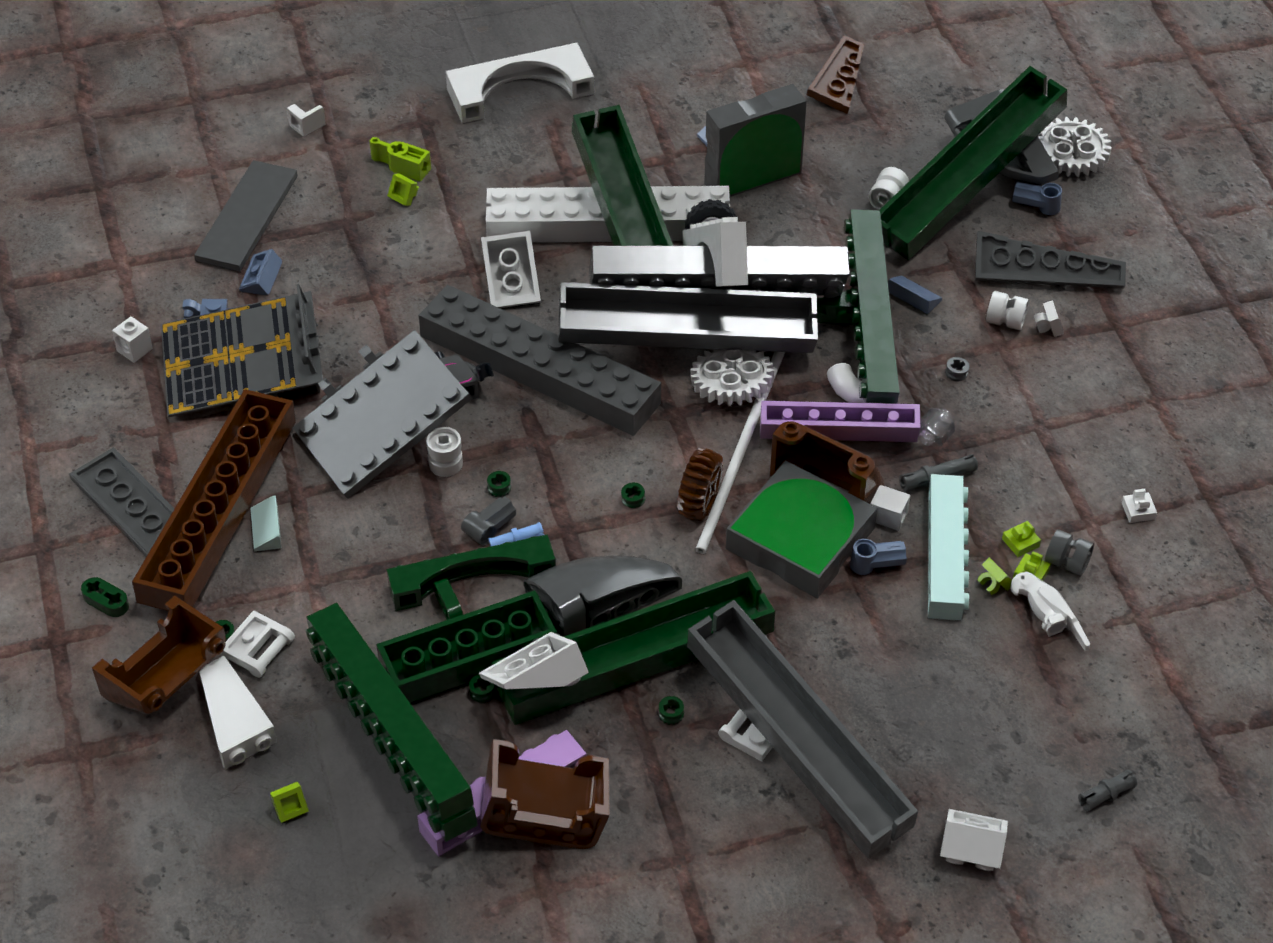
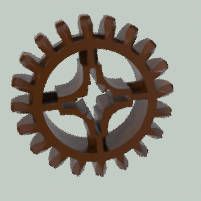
M699 448L690 457L678 490L677 508L679 514L688 519L700 521L708 515L720 488L722 472L724 470L722 455L714 450Z

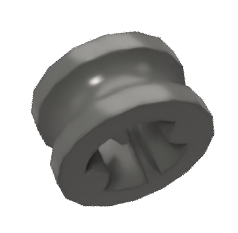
M961 357L950 358L946 365V376L953 381L964 380L968 375L969 363Z

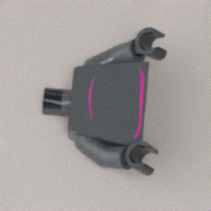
M441 351L434 352L472 399L479 398L478 381L482 382L486 377L494 376L490 363L474 366L467 361L464 362L459 355L455 354L445 357Z

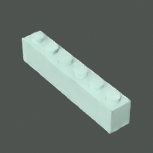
M931 474L928 491L929 619L961 621L963 610H968L969 593H964V588H968L969 571H964V566H968L969 550H964V545L968 544L969 530L964 528V524L968 523V508L963 507V503L968 501V487H963V476Z

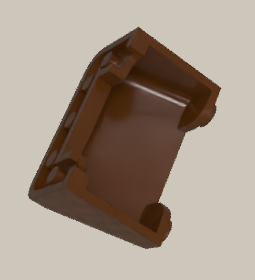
M787 421L782 423L772 434L771 477L785 461H788L805 471H809L848 490V493L869 504L879 486H884V480L872 458L802 424Z
M173 596L165 603V607L169 610L165 621L163 619L157 621L159 632L123 663L115 658L111 665L104 659H101L92 667L101 696L111 703L147 714L159 710L167 699L215 656L223 652L226 646L224 628L177 596Z
M493 739L489 750L481 811L482 831L495 836L576 849H588L595 846L610 816L609 758L587 755L579 759L574 768L518 759L519 749L515 744L505 740Z

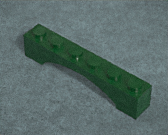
M548 534L514 542H505L491 547L478 548L468 552L455 553L445 557L426 559L417 563L399 565L386 570L395 611L422 606V600L434 592V582L447 578L449 583H453L461 579L487 574H512L530 578L556 566V558Z

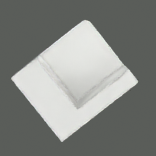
M295 104L287 108L289 126L303 137L326 124L324 108L321 105L306 113Z
M880 485L870 503L877 507L876 523L899 531L908 513L910 495Z

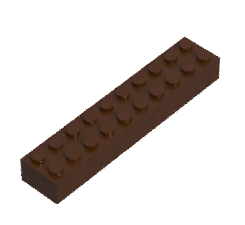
M244 389L134 577L132 584L137 603L169 611L165 607V603L173 596H177L190 606H194L290 434L292 427L296 423L292 400Z

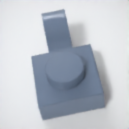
M191 299L183 300L184 319L228 309L227 299H202V304H198Z

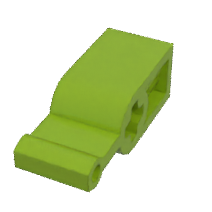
M377 137L371 138V159L389 164V169L392 172L421 182L431 170L430 151L401 141L389 144L380 141Z

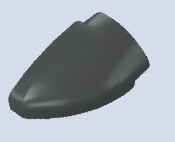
M996 90L949 109L944 119L953 135L956 137L1004 90ZM1038 136L999 172V174L1008 178L1035 185H1044L1058 180L1059 177L1058 169Z
M610 555L587 557L559 564L524 580L523 585L526 593L536 590L557 631V635L565 637L586 629V623L589 627H593L630 614L682 589V578L672 566L664 562L635 556Z

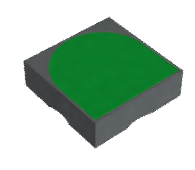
M794 84L762 93L748 100L736 101L706 111L707 153L704 184L706 186H729V197L802 173L807 101Z
M785 461L727 527L726 550L758 567L774 572L784 581L818 599L836 577L842 564L851 556L854 543L859 539H867L875 529L877 507Z

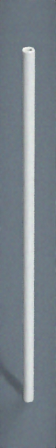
M775 351L770 363H773L774 379L785 352ZM768 387V393H761V398L755 399L695 551L698 553H706L760 417L761 401H766L771 387Z

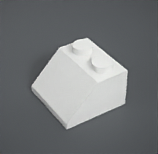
M949 809L940 856L946 857V861L953 864H963L964 861L976 863V867L982 870L992 871L994 867L1000 868L1008 821Z

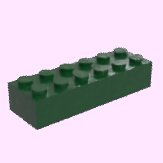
M536 590L386 640L376 644L378 660L409 703L469 683L475 675L492 666V662L508 657L550 632L557 634V631Z

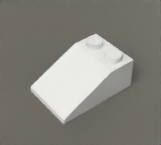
M530 231L481 237L491 305L505 308L540 303L541 299Z
M550 632L481 671L479 674L482 679L504 689L571 686L579 682L580 677L589 672L577 642Z

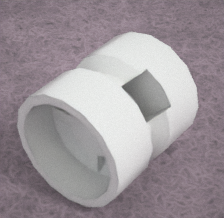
M884 168L869 192V202L874 208L880 210L909 182V178L898 168Z
M994 291L989 303L986 322L1001 325L1004 322L1009 328L1021 330L1026 317L1029 299L1014 296L1011 299L1006 293Z
M450 427L434 429L429 433L426 440L429 468L435 475L440 477L453 476L461 470L463 465L460 434Z

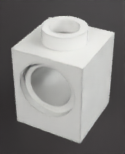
M132 316L112 330L117 352L133 363L153 349L148 327Z

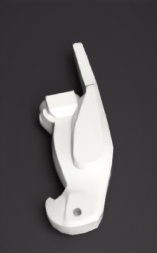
M1029 572L1019 573L1012 579L1011 591L1016 596L1018 594L1028 596L1031 609L1038 619L1043 622L1042 628L1048 636L1060 633L1064 628L1072 631L1084 651L1089 650L1090 642L1079 621L1062 595L1054 587Z

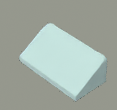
M271 496L250 508L254 552L282 548L276 496Z

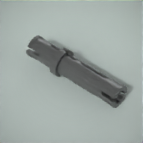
M970 454L929 467L925 465L920 470L900 475V486L903 491L920 486L929 487L931 474L958 476L976 471L978 469V462L976 457Z

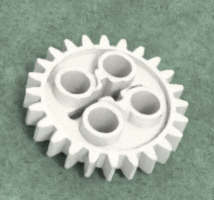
M1065 117L1063 122L1056 118L1055 124L1051 122L1038 135V138L1058 169L1059 174L1062 171H1066V175L1070 176L1071 172H1074L1079 177L1080 172H1083L1085 175H1089V170L1096 173L1098 167L1104 168V163H1108L1111 152V140H1107L1108 134H1102V128L1095 129V123L1087 125L1086 119L1078 122L1077 117L1073 121Z
M713 349L712 353L704 351V357L697 356V362H693V368L690 369L691 385L694 386L695 393L700 392L701 398L708 396V402H712L715 399L718 400V405H721L724 401H727L728 406H731L733 401H737L739 405H742V400L751 403L752 397L760 399L761 393H768V387H772V381L774 380L773 363H770L769 356L764 357L763 351L758 353L753 350Z

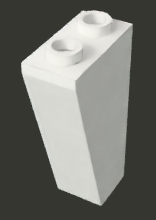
M222 656L206 664L199 672L222 765L227 769L242 763L246 758L259 751L267 750L277 741L273 724L226 657Z

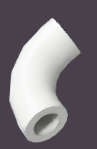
M839 363L830 367L827 371V378L836 394L848 403H864V399L859 398V385L862 381L856 378L851 366L847 363Z

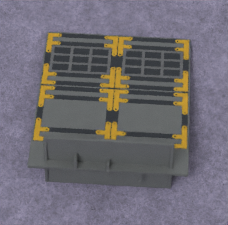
M296 284L298 294L161 324L163 371L165 373L168 417L236 403L244 389L272 395L316 385L317 391L320 393L318 383L323 380L316 329L318 324L314 314L312 292H303L300 285Z

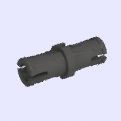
M1129 769L1111 779L1104 778L1094 788L1078 795L1079 803L1081 806L1087 803L1083 809L1090 811L1106 801L1112 802L1117 799L1119 794L1136 787L1137 779L1135 775L1128 778L1132 774V771Z

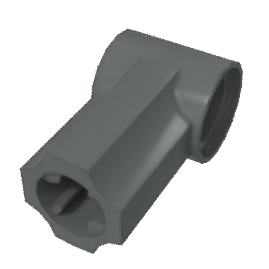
M500 497L480 513L477 511L469 513L461 524V530L477 543L485 546L489 544L488 538L495 537L497 530L516 516V509L507 497Z

